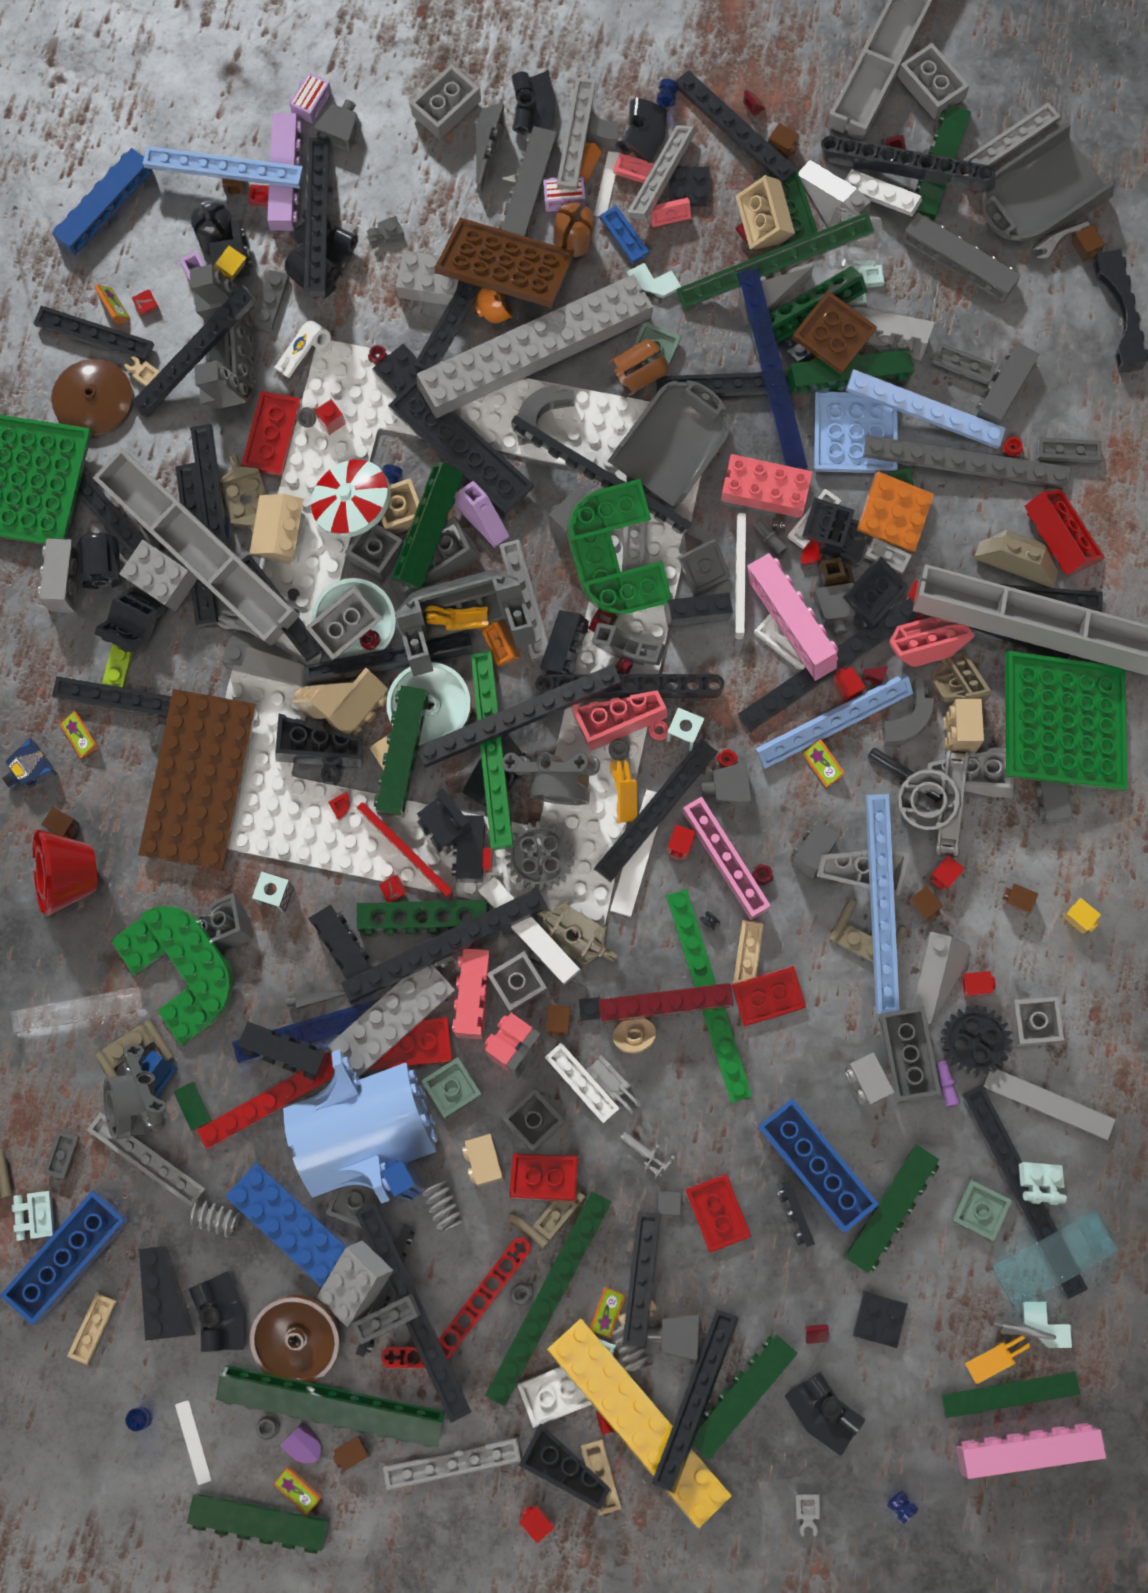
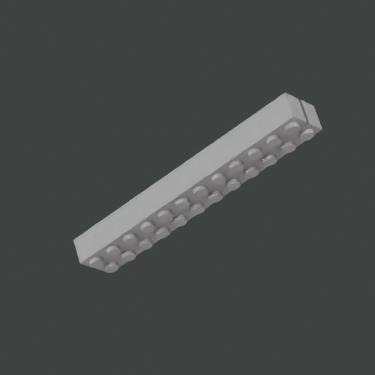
M935 0L887 1L830 112L827 127L843 134L846 130L848 131V136L860 141L865 140L899 73L900 65L905 61Z
M634 274L417 373V386L435 418H439L651 319L653 305L645 292L642 293V287Z
M120 448L93 477L100 486L263 641L272 646L283 635L284 631L282 629L284 627L288 629L300 616L125 450Z
M925 564L918 581L912 611L1148 675V625L931 565Z

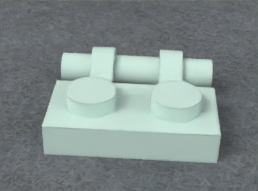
M1028 1162L1019 1164L1021 1186L1029 1187V1192L1025 1191L1023 1193L1024 1200L1035 1204H1040L1041 1202H1048L1050 1205L1066 1203V1195L1057 1192V1189L1064 1188L1062 1165ZM1039 1188H1046V1193H1042Z
M51 1191L27 1194L28 1203H23L22 1195L13 1196L14 1205H12V1212H15V1225H13V1229L16 1232L17 1241L26 1240L25 1231L30 1230V1239L50 1237L55 1233ZM26 1210L29 1213V1223H24V1211Z

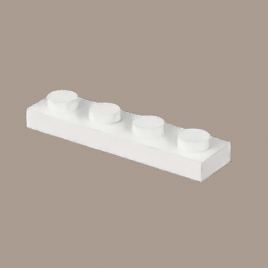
M851 169L844 180L857 188L869 200L909 216H913L922 201V197L918 194Z
M562 1043L545 1056V1059L603 1124L620 1109Z

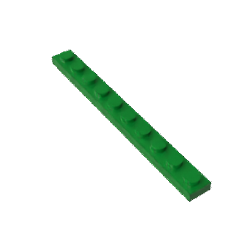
M491 650L471 654L478 721L499 712L494 660ZM502 736L480 745L490 843L493 851L514 847L506 771L502 766L504 758Z
M687 889L666 895L694 987L717 985ZM725 1009L702 1011L730 1103L751 1098L752 1094Z

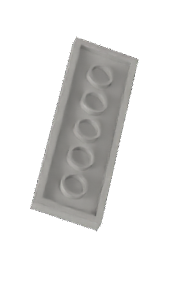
M430 965L403 978L330 1043L328 1047L332 1052L340 1049L343 1056L349 1058L352 1066L351 1071L353 1073L356 1072L360 1078L455 992V989L433 965Z

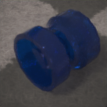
M672 79L660 80L658 87L660 92L656 98V102L660 106L672 107L675 105V94L678 92L679 87L678 83Z
M386 464L382 469L390 485L398 483L403 474V470L395 465Z
M137 1407L130 1410L125 1418L127 1427L131 1431H141L148 1428L152 1423V1413L146 1407Z
M903 1490L897 1493L886 1505L890 1511L897 1514V1519L901 1524L909 1521L919 1510L914 1503H910L908 1495Z

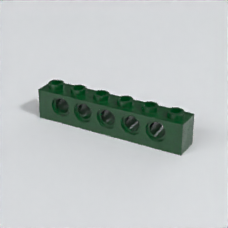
M850 266L748 324L747 328L752 342L759 349L765 351L793 335L827 291L846 304L868 291L863 275Z
M487 900L357 903V930L366 936L375 935V932H384V935H396L397 931H405V934L411 935L418 934V931L438 934L440 930L449 931L465 923L460 920V916L464 912L471 914L470 920L488 912ZM425 913L428 915V920L425 923L417 922L418 915ZM442 913L450 915L449 920L445 923L438 921ZM399 914L407 916L406 921L402 924L395 922ZM377 915L385 916L382 924L374 923V918Z

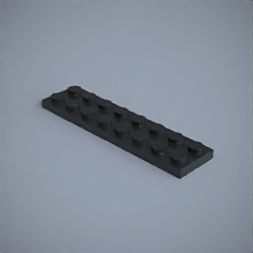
M417 378L388 405V408L450 466L463 472L462 477L469 483L474 481L488 496L491 503L504 515L534 488L532 482L454 411L435 418L417 386Z

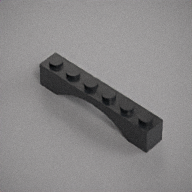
M1121 249L1097 253L1093 261L1096 279L1112 294L1122 315V338L1114 354L1118 372L1141 370L1148 361V350L1144 348V332L1139 327L1140 315L1139 312H1136L1134 306L1136 300L1134 293H1131L1130 289L1131 278L1126 272V258L1122 256Z

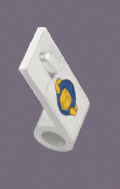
M315 321L306 322L274 368L290 378L312 345L323 349L329 344L331 340L329 331Z

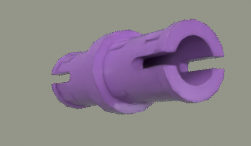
M948 1062L936 1063V1069L946 1107L956 1106L960 1104L954 1086L956 1084L955 1079L951 1077Z

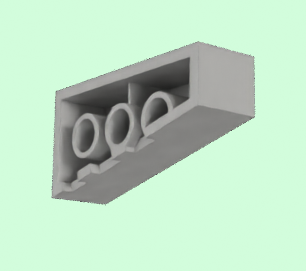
M853 307L855 311L877 326L876 331L866 342L867 344L889 351L909 349L911 358L922 361L935 322L864 307Z

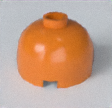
M481 288L477 296L478 305L475 306L480 317L484 316L491 323H501L513 317L509 304H506L504 294Z

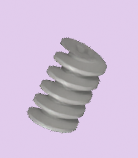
M446 1181L431 1186L422 1192L423 1196H430L425 1203L433 1204L429 1212L437 1213L433 1216L432 1220L440 1221L435 1226L436 1230L443 1229V1231L464 1223L463 1220L456 1221L460 1212L452 1211L457 1204H449V1201L454 1197L453 1195H446L450 1190V1187L442 1186Z
M200 1198L196 1200L191 1212V1226L195 1227L199 1223L200 1229H205L207 1226L209 1232H213L216 1228V1234L221 1235L224 1232V1236L229 1238L237 1228L241 1212H238L234 1217L233 1209H230L225 1214L224 1206L219 1211H216L215 1203L211 1208H208V1201L205 1200L201 1206L199 1205Z
M624 1325L617 1327L618 1329L612 1333L614 1336H620L616 1344L622 1345ZM622 1347L619 1350V1353H626L622 1362H629V1365L624 1368L625 1371H635L653 1364L646 1363L651 1357L650 1354H643L646 1349Z

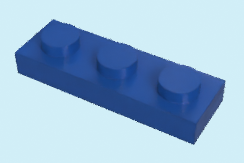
M617 205L600 215L601 222L632 265L649 255L648 248Z

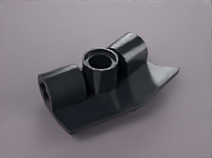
M549 70L529 77V74L524 71L513 74L511 79L517 106L512 130L524 135L532 133L534 126L551 130L556 100Z
M641 98L631 100L628 126L616 143L617 150L624 155H629L634 149L650 163L665 138L667 109L649 100Z
M307 209L302 214V218L305 221L289 233L298 244L306 242ZM327 219V230L330 229V233L326 236V256L343 271L354 253L358 243V236L333 225Z
M510 736L502 740L504 756L507 753H515L519 757H527L533 762L525 752L518 748ZM481 757L462 793L487 807ZM506 771V775L510 777L509 782H507L508 792L514 786V783L523 776L515 772Z
M226 1271L208 1281L189 1288L188 1290L198 1311L201 1323V1352L244 1350V1308L230 1273ZM208 1310H212L216 1314V1319L213 1323L208 1322L206 1319Z
M821 1372L815 1374L785 1395L786 1400L805 1430L840 1456L843 1455L853 1436L858 1433L866 1420L837 1398ZM830 1400L835 1401L837 1404V1410L833 1414H829L825 1410V1405Z

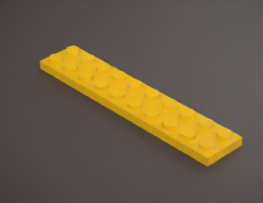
M579 1319L546 1350L654 1477L673 1426L584 1321ZM692 1448L675 1494L666 1491L696 1528H700L731 1497V1494Z

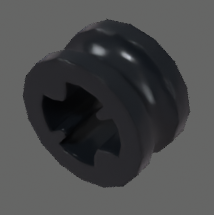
M326 765L321 770V777L326 784L335 785L340 781L341 773L337 766ZM329 770H333L336 774V777L333 776L334 779L329 780L328 776H325L326 773L329 774Z
M707 910L705 911V916L699 918L711 931L715 930L716 925L719 926L721 924Z

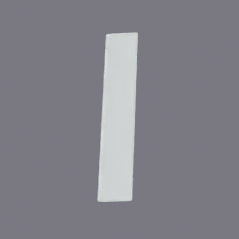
M608 151L594 216H600L608 210L616 175L613 174V169L620 153Z
M189 1401L178 1403L175 1407L197 1483L201 1485L210 1482V1473Z

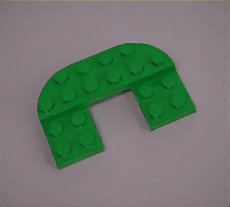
M641 479L603 488L586 495L573 508L567 524L568 543L581 589L586 598L595 607L611 614L633 613L666 604L668 600L672 599L662 561L621 572L610 531L651 520Z
M159 906L141 914L142 917L114 937L111 942L135 976L167 953L189 987L157 1011L180 1046H184L220 1019L227 1011L233 999L231 996L233 985H235V977L230 962L221 955L203 928V922L195 914L178 907Z

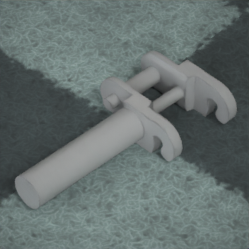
M626 1132L620 1138L642 1156L650 1159L648 1163L644 1162V1170L646 1168L650 1169L656 1174L655 1178L658 1175L661 1177V1170H666L675 1158L672 1155L667 1164H663L654 1156V1153L660 1146L659 1144L656 1145L653 1151H650ZM652 1160L661 1166L659 1170L650 1164Z

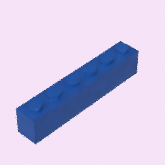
M133 148L125 152L116 165L108 170L102 180L94 185L89 194L81 199L76 208L68 213L63 222L55 227L52 234L56 242L75 256L153 172V169L144 168V157Z
M397 1159L384 1165L386 1169L381 1171L394 1197L409 1202L426 1190L415 1167L402 1160L397 1161Z

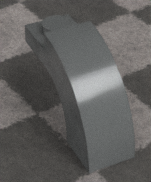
M591 110L586 139L599 147L617 149L616 143L619 140L617 121L602 120Z
M601 623L597 624L591 641L596 647L617 658L622 657L623 659L628 657L629 660L640 665L648 663L659 666L666 647L663 643L630 636L621 631L617 626Z

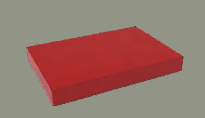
M793 965L731 984L744 1027L806 1008Z
M513 1153L509 1198L576 1202L579 1157Z
M727 1173L685 1189L709 1253L751 1237Z

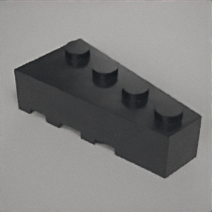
M281 713L278 714L275 749L276 762L361 768L363 739L338 731H330L319 725L314 726L297 718L295 720Z
M330 904L308 918L318 931V935L325 946L328 947L331 956L339 965L346 980L372 968L366 961L369 959V956L363 947L359 949L355 943L358 941L352 929L348 931L344 924L347 923V920L341 911L337 913Z
M247 1021L238 1046L243 1049V1054L251 1057L258 1054L263 1056L262 1061L272 1065H275V1062L284 1064L283 1069L295 1073L296 1069L304 1072V1077L314 1081L316 1077L323 1078L332 1056L326 1049L320 1047L317 1049V1047L307 1042L296 1041V1039L290 1036L278 1034L271 1029Z
M159 1246L139 1249L145 1341L195 1335L167 1247Z
M541 1423L539 1424L519 1466L602 1512L613 1490Z

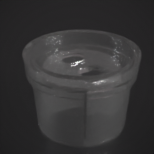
M837 207L833 212L830 227L861 214ZM870 215L875 230L874 234L827 252L830 270H842L850 266L874 267L877 264L882 245V221L880 217Z

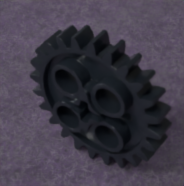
M975 1005L973 1011L970 1010L969 1006H966L965 1013L958 1009V1017L951 1014L949 1018L952 1022L946 1021L944 1023L948 1029L941 1030V1033L946 1036L940 1039V1042L946 1043L941 1048V1051H948L945 1059L952 1058L951 1067L956 1064L959 1065L957 1072L964 1068L966 1069V1076L971 1071H974L975 1077H978L980 1071H982L984 1076H987L988 1069L995 1073V1065L1002 1068L1003 1063L1001 1060L1007 1061L1009 1059L1005 1053H1011L1012 1051L1010 1047H1007V1045L1013 1043V1040L1007 1039L1012 1032L1004 1030L1008 1023L1001 1024L1002 1016L995 1018V1010L988 1014L986 1006L982 1011H979L977 1005ZM974 1022L977 1025V1030H969L966 1023ZM959 1030H962L966 1035L960 1034ZM986 1034H994L997 1038V1041H988L986 1038ZM976 1037L980 1039L977 1045L973 1044ZM963 1040L966 1043L967 1048H958L956 1046V1041ZM975 1052H983L986 1056V1060H978L975 1056Z

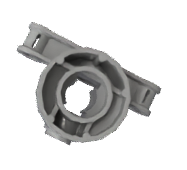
M947 750L945 774L932 769L921 770L909 776L899 789L898 807L904 819L914 827L923 830H939L936 855L947 853L954 854L955 857L959 856L961 820L964 812V793L970 752L962 754L952 753L951 750ZM920 792L923 794L935 792L939 796L943 794L942 808L930 811L922 806L918 807ZM944 845H952L953 847H944Z

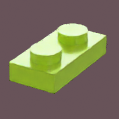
M112 644L102 684L125 688L134 651L131 653L126 652Z

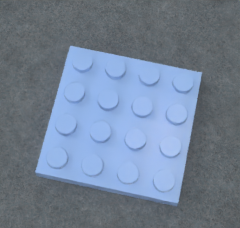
M815 392L814 472L876 473L879 471L888 474L897 471V463L863 458L867 435L897 440V410L850 392Z

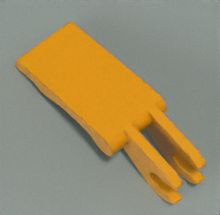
M437 606L425 608V611H434L426 613L425 619H430L427 620V623L446 625V630L484 628L488 626V606L468 609H444Z
M612 760L610 763V771L615 780L618 795L616 809L618 815L617 824L632 823L637 817V781L631 779L627 760L624 761V769L622 768V760L617 761V769H615V760Z
M1020 1335L1007 1344L1003 1342L964 1363L974 1383L978 1384L1014 1365L1016 1362L1013 1357L1028 1349L1031 1345L1029 1343L1024 1344L1011 1353L1008 1348L1025 1339V1336Z

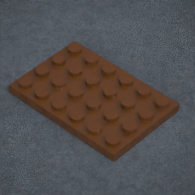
M460 217L435 266L434 273L552 308L573 261L575 251Z

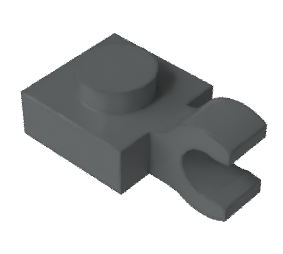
M396 216L378 222V228L367 230V237L371 244L381 239L388 243L404 236Z

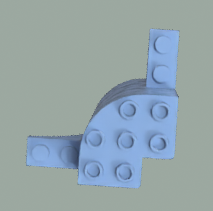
M339 1049L332 1052L335 1071L327 1087L314 1097L283 1108L288 1146L292 1148L294 1164L312 1198L340 1187L363 1185L373 1189L382 1204L390 1201V1188L381 1171L386 1169L384 1165L395 1159L407 1163L436 1152L435 1142H438V1138L433 1129L436 1127L433 1116H428L427 1105L423 1099L426 1098L425 1091L422 1085L418 1086L416 1073L414 1070L409 1069L407 1063L359 1080L357 1073L351 1071L352 1066L347 1056L344 1057Z

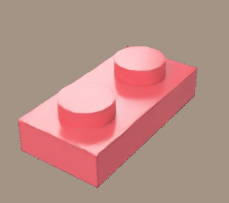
M620 153L614 166L613 174L644 183L654 163H648L645 160Z
M684 198L655 205L650 214L652 228L691 219L689 199Z

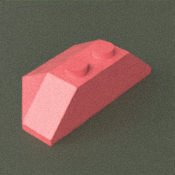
M929 617L897 626L889 644L899 659L912 667H917L951 657L974 638V633L969 626L936 617Z

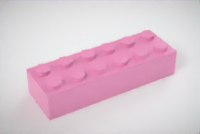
M770 553L748 565L749 584L816 681L837 669L838 648L832 640L829 641L826 637L827 632L823 625L817 624L812 609L810 607L806 608L803 603L804 598L802 594L794 590L792 587L793 582L789 575L783 574L781 571L782 566L778 559H773Z
M1088 1423L1075 1424V1429L1065 1428V1426L1051 1428L1052 1432L1050 1433L1043 1430L1029 1431V1436L1014 1433L1006 1435L1007 1439L1003 1440L995 1436L984 1438L983 1443L975 1442V1440L962 1441V1446H956L960 1474L967 1479L1105 1459L1106 1455L1101 1429L1094 1428L1093 1425H1088Z

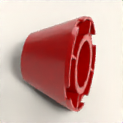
M35 830L32 845V858H35L36 868L33 871L38 905L41 913H45V917L95 892L97 889V865L92 845L44 830Z

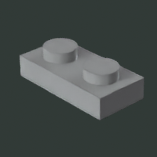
M874 537L864 558L874 562L882 556L896 573L902 575L912 555Z

